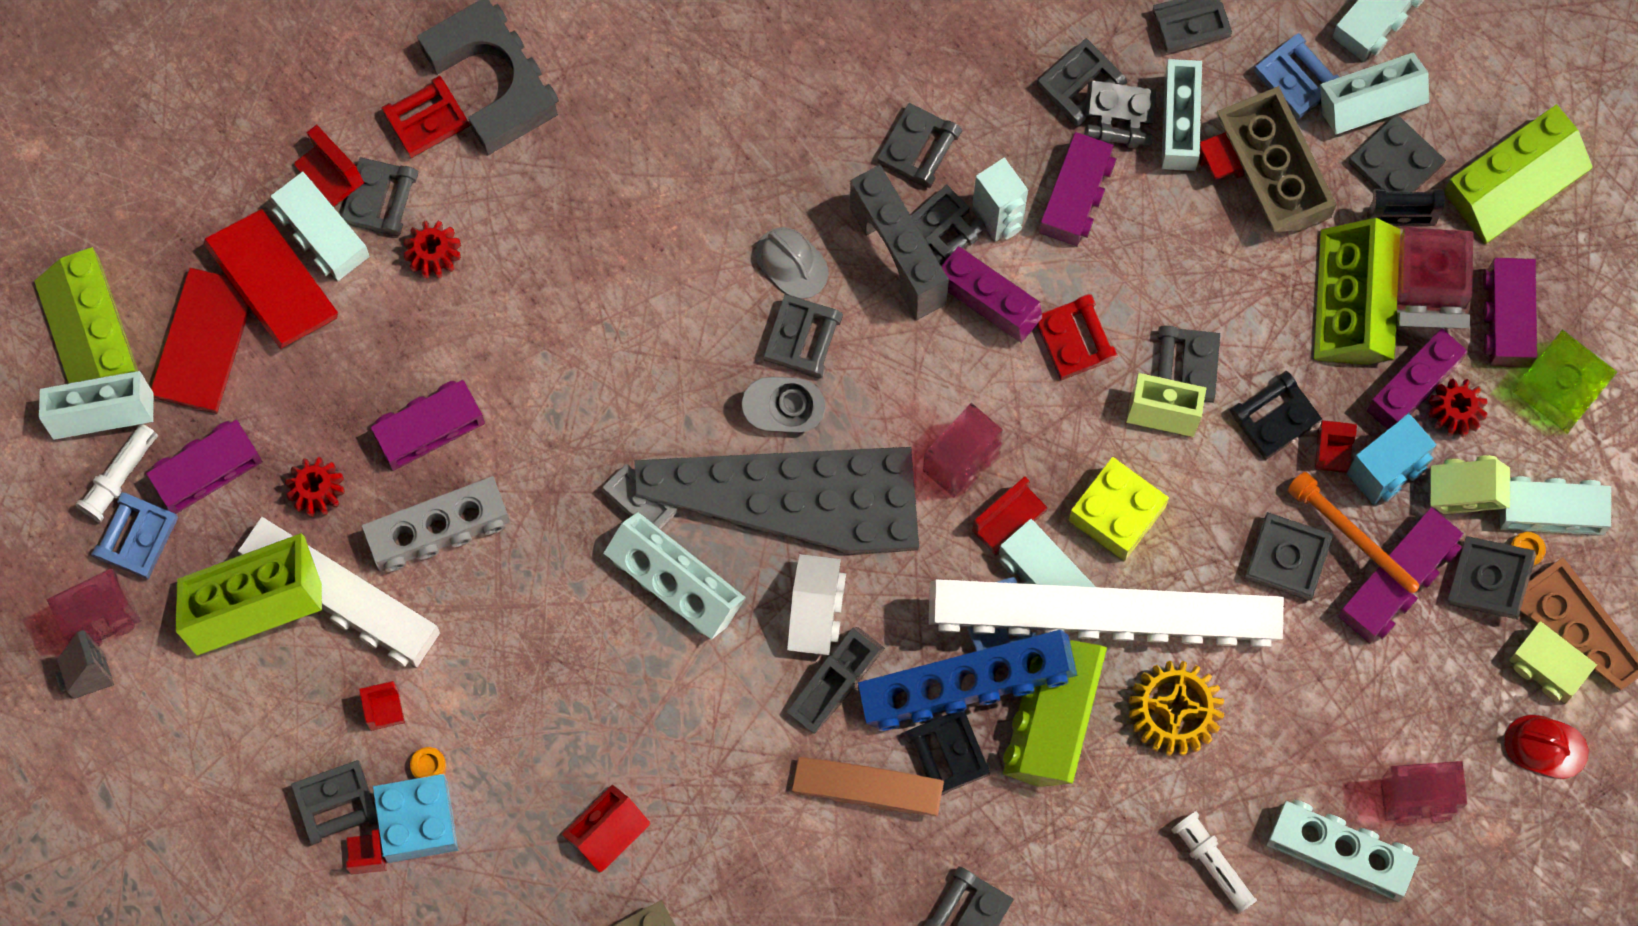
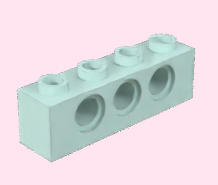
M639 512L621 523L603 553L613 561L616 567L630 574L645 590L655 594L666 603L670 610L680 614L699 633L706 635L711 640L728 627L746 599L744 595Z
M1293 800L1292 803L1285 801L1266 846L1397 902L1405 896L1420 858L1412 854L1413 850L1410 847L1397 842H1393L1392 845L1378 840L1380 836L1377 833L1365 828H1359V831L1345 826L1346 821L1338 816L1326 814L1324 817L1312 812L1313 807L1299 800ZM1312 826L1317 829L1319 841L1309 842L1305 840L1302 836V828ZM1338 840L1349 842L1353 850L1352 855H1340L1335 849V842ZM1378 854L1382 856L1386 863L1385 869L1382 871L1373 869L1368 861L1369 855Z

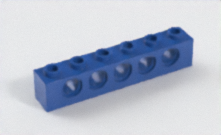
M1060 629L858 682L866 723L878 728L879 731H888L900 727L899 722L912 719V722L916 723L930 720L933 718L932 713L944 710L946 714L962 712L967 709V704L979 702L980 705L993 704L1000 701V696L1013 693L1014 696L1028 695L1034 692V687L1047 684L1048 688L1063 686L1069 683L1068 678L1078 675L1069 635ZM1035 657H1042V668L1037 673L1031 674L1029 672L1030 661ZM1007 665L1009 669L1008 677L1002 682H996V670L1001 666ZM973 674L975 677L973 687L968 691H963L961 687L963 678ZM940 683V695L936 699L930 700L928 697L930 686ZM905 691L907 693V702L903 707L897 709L895 707V698L899 693Z

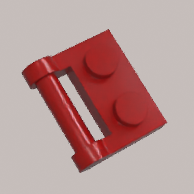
M440 75L431 80L432 84L393 105L388 103L381 107L384 116L392 126L410 158L470 126L469 121ZM438 95L442 99L404 121H401L399 118Z
M1092 294L1084 295L1071 303L1042 313V319L1037 324L1060 381L1107 364L1118 358L1114 346H1110L1094 309L1096 303ZM1080 313L1083 315L1098 350L1097 353L1090 356L1073 319V316Z

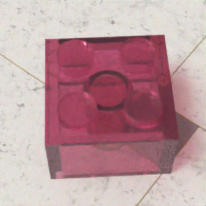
M1404 227L1400 236L1397 305L1433 308L1462 307V309H1466L1472 298L1474 231Z
M970 403L925 452L923 472L953 498L960 491L963 493L968 492L978 480L976 476L978 471L983 466L986 468L991 467L1001 455L999 449L1003 444L1001 442L1003 429L973 403Z
M112 568L47 599L58 626L68 642L72 640L78 631L85 630L95 643L101 646L103 644L102 640L114 634L116 636L127 634L135 628L134 624L141 622L125 585Z
M1463 761L1390 766L1380 779L1385 821L1395 820V825L1397 826L1413 825L1417 823V819L1430 818L1431 823L1451 822L1452 816L1458 815L1468 804Z

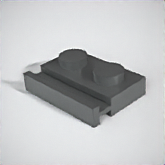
M1171 0L1153 5L1152 11L1156 17L1157 26L1167 54L1231 37L1232 30L1221 0Z

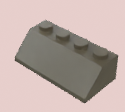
M1279 86L1217 111L1216 114L1273 232L1301 231L1332 218L1337 204Z

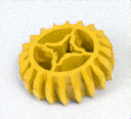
M1167 661L1165 665L1166 672H1163L1157 664L1154 665L1152 668L1154 677L1144 672L1141 675V680L1145 685L1135 683L1133 686V691L1139 696H1131L1129 698V704L1138 707L1129 712V718L1141 719L1134 724V732L1145 729L1146 732L1142 736L1141 741L1146 743L1151 738L1155 739L1156 741L1152 749L1156 752L1160 749L1161 744L1167 745L1166 755L1168 756L1172 755L1174 746H1178L1181 756L1187 754V744L1190 745L1194 752L1200 751L1201 745L1198 739L1205 744H1210L1212 737L1208 731L1218 733L1220 726L1214 721L1224 718L1222 711L1214 709L1223 706L1224 699L1220 697L1212 698V696L1219 692V685L1208 687L1207 684L1212 676L1207 673L1200 679L1197 676L1200 667L1197 665L1193 667L1191 673L1187 672V662L1181 661L1178 670H1174L1172 661ZM1167 683H1175L1171 695L1167 697L1158 696L1157 699L1149 698L1150 694L1157 687ZM1186 685L1197 692L1204 707H1199V703L1193 702L1187 697ZM1179 694L1178 702L1181 703L1180 708L1184 707V710H1181L1174 723L1175 714H1172V709H1168V707L1172 706ZM1148 709L1154 710V714L1165 718L1167 722L1166 731L1159 728L1153 722ZM1196 717L1204 719L1203 723L1194 731L1178 734L1182 721L1195 720Z

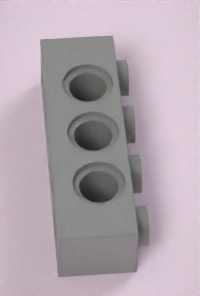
M492 476L363 524L362 528L379 571L386 569L387 572H393L406 566V561L419 557L420 560L431 558L439 553L438 549L446 546H463L472 541L471 537L484 532L485 535L498 533L505 528V524L510 523L495 479ZM475 508L479 510V515L473 521H465L461 518L465 510ZM441 520L447 523L446 528L441 533L434 534L428 531L429 526L434 521ZM402 533L414 535L412 542L406 546L397 545L396 539Z

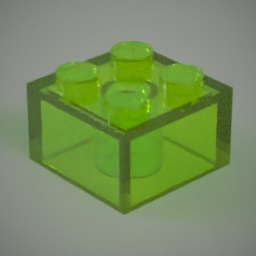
M1562 329L1522 377L1513 392L1561 430L1569 434L1610 384L1617 371Z

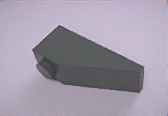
M85 630L78 631L58 657L57 661L60 670L55 671L61 691L67 690L74 699L114 685L105 653Z

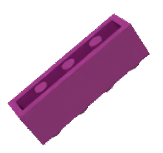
M1431 507L1389 556L1419 583V587L1423 585L1425 588H1428L1440 574L1436 567L1443 559L1450 563L1462 549L1458 542L1464 533ZM1379 566L1344 606L1338 617L1368 643H1371L1377 636L1383 640L1396 625L1391 619L1399 610L1405 614L1417 601L1418 597L1414 593L1407 592Z

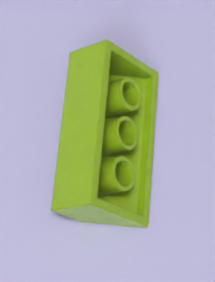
M1556 104L1449 180L1444 192L1446 197L1486 245L1592 170L1593 166L1579 130Z
M1378 218L1321 229L1314 348L1315 360L1369 365L1395 359L1401 229Z
M93 247L60 258L34 280L69 384L138 371L101 260Z
M302 533L177 579L176 632L197 656L322 610V583Z
M1070 640L1078 676L1068 678L1069 683L1066 685L1048 688L1047 684L1034 687L1033 693L1022 696L1019 711L1015 714L1012 722L1014 730L1012 739L1003 757L1005 763L1003 775L1036 787L1073 784L1107 647ZM1035 657L1030 661L1029 672L1031 674L1037 673L1043 665L1042 657Z

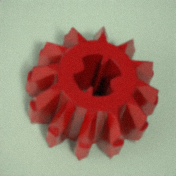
M424 220L422 222V231L412 227L410 232L413 238L404 239V246L408 250L403 255L405 261L411 262L410 269L413 272L422 269V276L427 279L431 271H435L437 278L441 279V269L445 268L453 272L454 265L452 261L461 259V254L457 250L461 247V242L459 238L454 237L455 232L452 227L443 230V224L438 220L434 227L430 228L429 223ZM435 245L436 252L429 254V247Z
M1454 378L1449 380L1448 386L1439 384L1436 388L1437 395H1431L1429 403L1433 406L1428 413L1429 417L1439 418L1435 424L1436 429H1441L1444 425L1448 427V437L1452 436L1456 429L1462 438L1467 436L1469 429L1475 432L1478 431L1481 427L1479 421L1485 420L1488 415L1482 409L1488 403L1487 398H1477L1481 392V387L1477 386L1473 390L1469 389L1470 383L1468 379H1464L1461 386L1458 385ZM1453 403H1456L1458 408H1464V411L1460 413L1458 408H1452Z
M317 457L314 465H310L308 459L303 458L302 464L304 468L302 470L295 466L291 468V472L296 478L285 480L286 486L291 489L286 493L289 501H295L294 508L298 512L306 508L308 516L313 517L316 508H319L323 515H327L328 509L326 505L330 503L332 506L338 507L340 503L335 496L345 493L344 487L339 485L344 480L342 473H334L336 466L333 462L327 463L324 466L323 459ZM318 481L319 490L312 492L311 483Z

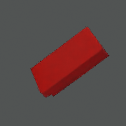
M316 124L306 132L314 148L295 161L294 165L300 173L304 172L329 203L335 206L364 184V181L355 164Z
M1026 476L974 520L972 531L995 556L999 554L1000 545L1027 521L1032 519L1035 522L1047 511L1048 507L1030 490V481Z
M612 784L562 835L585 856L597 871L603 872L650 825V821L628 796Z

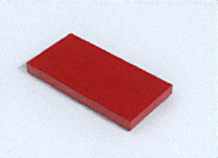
M263 209L204 239V245L280 349L337 319L338 311Z
M189 268L151 387L155 399L215 414L218 413L250 311V307L227 276Z

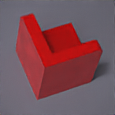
M1226 132L1200 142V165L1208 164L1214 179H1220L1232 173L1235 174L1237 179L1244 176L1245 172Z
M1322 420L1317 436L1316 470L1348 472L1351 466L1352 444L1356 439L1357 424Z
M394 681L359 689L366 724L371 731L405 723L399 690Z
M379 829L372 830V835L347 837L348 861H346V869L351 875L387 871Z

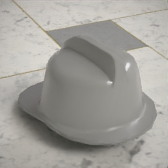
M786 227L775 228L765 233L758 241L755 251L756 261L762 271L783 292L800 299L811 298L821 292L828 279L827 262L822 254L801 233Z
M772 376L760 378L749 385L742 399L743 413L747 420L755 427L767 431L807 432L819 424L823 419L826 409L825 398L820 389L811 381L801 378Z

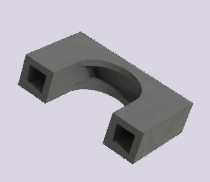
M479 0L419 34L417 39L420 49L437 75L462 60L477 54L498 56L505 60L513 69V81L508 91L498 100L468 116L472 131L486 153L490 155L558 116L555 103L559 102V99L551 85L547 84L544 86L538 76L542 75L535 60L532 57L527 59L521 51L525 47L515 30L509 32L504 23L507 22V18L499 4L493 6L489 0Z
M878 165L851 179L850 209L866 236L877 231L884 241L899 273L900 294L916 321L945 306L949 279L882 166Z

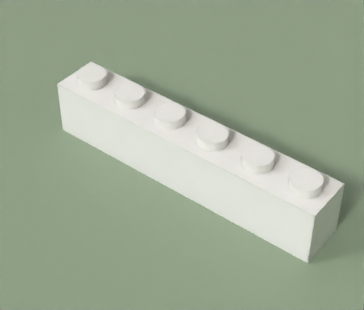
M261 517L238 552L240 555L292 537V535ZM308 546L322 583V609L331 614L329 619L344 630L352 627L360 632L359 638L369 646L376 649L378 645L386 648L390 651L388 656L401 666L406 667L410 663L417 668L440 634L437 625Z

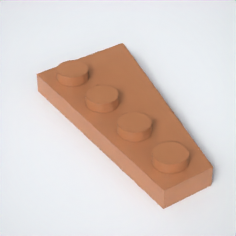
M1564 557L1528 582L1520 612L1535 624L1541 621L1595 662L1597 666L1594 668V671L1618 690L1622 691L1638 679V652Z

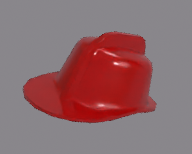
M1526 715L1519 717L1511 723L1505 733L1504 746L1507 755L1516 765L1552 778L1567 779L1580 773L1588 761L1589 748L1586 739L1577 729L1568 724L1540 715Z

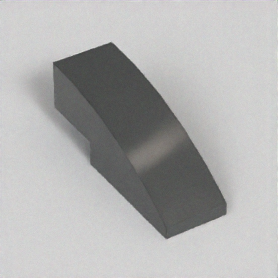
M853 627L832 656H828L787 713L815 734L855 688L885 648L859 627Z

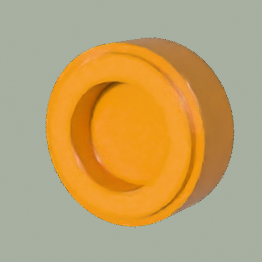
M1532 532L1518 534L1510 544L1516 547L1535 550L1536 558L1533 567L1542 561L1546 553L1543 539Z
M424 747L413 754L410 761V769L416 779L440 774L445 775L447 768L446 760L438 749Z

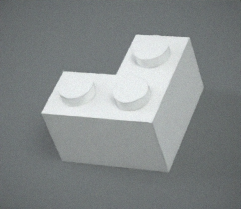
M799 554L792 594L787 650L829 655L831 642H838L840 621H834V613H841L846 573H840L841 559Z

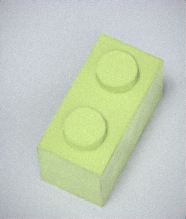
M1138 373L1131 392L1126 423L1194 437L1202 418L1206 387Z
M1490 455L1478 456L1476 461L1465 462L1461 459L1444 460L1442 465H1432L1430 506L1443 514L1510 508V467L1497 460V457Z
M1541 621L1509 660L1514 664L1513 668L1520 676L1527 680L1532 678L1542 686V691L1546 696L1556 702L1561 700L1565 704L1573 697L1597 666L1595 662Z

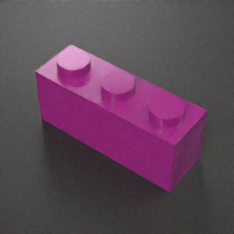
M1075 132L1042 218L1040 234L1077 247L1081 236L1088 238L1094 219L1089 217L1093 206L1099 208L1105 193V188L1100 187L1104 176L1111 177L1117 158L1111 157L1114 145Z
M960 246L954 250L941 266L949 279L947 291L949 294L1020 343L1026 339L1042 319L1040 301Z
M1494 258L1489 268L1484 269L1483 288L1489 289V301H1485L1483 309L1484 322H1489V334H1485L1484 354L1490 356V366L1531 367L1537 359L1536 259Z
M1441 328L1372 399L1367 412L1387 430L1390 429L1408 413L1411 415L1430 396L1437 386L1458 367L1465 357L1467 350Z
M464 379L457 383L456 381H449L437 389V393L427 398L424 396L418 397L410 401L406 405V409L396 414L394 412L386 413L375 421V425L371 426V430L392 471L485 424L483 415Z
M237 419L231 423L226 421L217 425L212 430L213 434L201 441L200 439H195L187 443L182 448L181 453L171 459L170 457H165L157 461L152 466V470L146 473L170 512L175 514L181 512L263 462Z

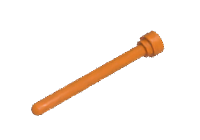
M1308 472L1301 473L1293 480L1288 488V493L1298 502L1311 503L1407 592L1415 593L1418 591L1419 583L1319 493L1318 482Z

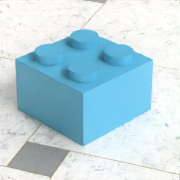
M1408 413L1355 456L1347 475L1373 505L1382 498L1385 502H1388L1401 491V486L1407 481L1408 477L1411 481H1414L1428 469L1427 465L1434 459L1431 454L1437 444Z
M444 774L373 786L382 851L388 863L459 851L449 786Z

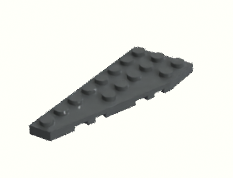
M911 447L634 460L636 497L675 508L681 507L700 512V515L711 518L715 516L730 520V523L771 534L786 535L805 540L806 543L816 546L820 544L835 548L837 551L846 554L918 551L919 549Z

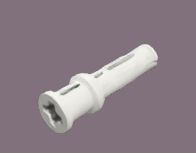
M139 424L104 474H99V476L93 479V487L83 500L77 501L76 507L90 518L101 522L104 519L102 514L114 498H119L122 491L120 487L142 459L150 445L157 439L158 434L148 426Z
M1195 811L1171 830L1174 834H1179L1191 850L1189 855L1192 859H1200L1240 914L1254 904L1257 899L1254 898L1216 847L1218 839L1215 835L1210 836L1198 820L1200 815Z

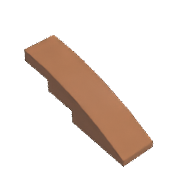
M799 757L792 792L797 795L830 798L835 802L867 805L872 809L938 816L944 781L869 766Z

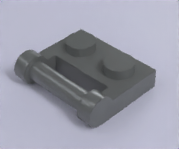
M1085 38L1037 81V86L1065 113L1073 125L1079 127L1086 120L1087 97L1077 106L1070 99L1081 91L1088 82L1092 81L1101 72L1107 77V80L1104 81L1106 83L1126 85L1128 82L1125 76Z
M908 103L879 154L877 163L921 186L931 188L936 179L934 176L953 140H958L963 130L952 121H945ZM933 131L940 133L941 136L923 168L915 167L914 165Z
M360 157L357 170L364 184L348 195L342 218L351 226L400 236L403 228L401 219L412 183H416L419 171L409 166H396ZM391 179L399 180L388 219H381L380 215Z
M784 294L764 354V361L804 372L806 375L814 378H823L826 369L823 364L836 325L841 324L843 313L827 306ZM815 317L822 319L823 324L811 360H808L801 356Z
M1160 326L1158 329V339L1161 340L1158 377L1171 380L1175 342L1184 343L1181 382L1206 387L1204 401L1214 402L1221 333L1179 329L1174 326Z
M359 760L291 783L312 845L322 842L323 837L365 822H369V824L378 822L377 810ZM359 799L361 800L363 809L317 825L314 815Z
M958 866L953 875L955 880L932 919L928 918L924 926H944L967 886L977 892L957 926H999L1014 898L976 877L967 869Z

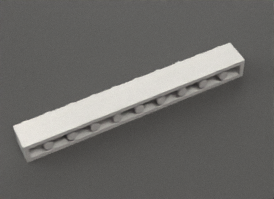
M936 579L930 582L929 625H938L939 632H960L961 626L973 627V633L995 634V628L1008 629V635L1029 636L1030 630H1043V634L1061 629L1063 632H1078V638L1099 639V633L1113 634L1112 640L1133 641L1134 635H1147V642H1168V637H1182V643L1203 644V638L1216 639V645L1236 646L1237 640H1250L1251 647H1271L1272 642L1283 639L1284 597Z

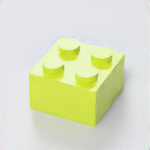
M1112 457L1071 510L1069 522L1125 562L1164 511L1169 497Z

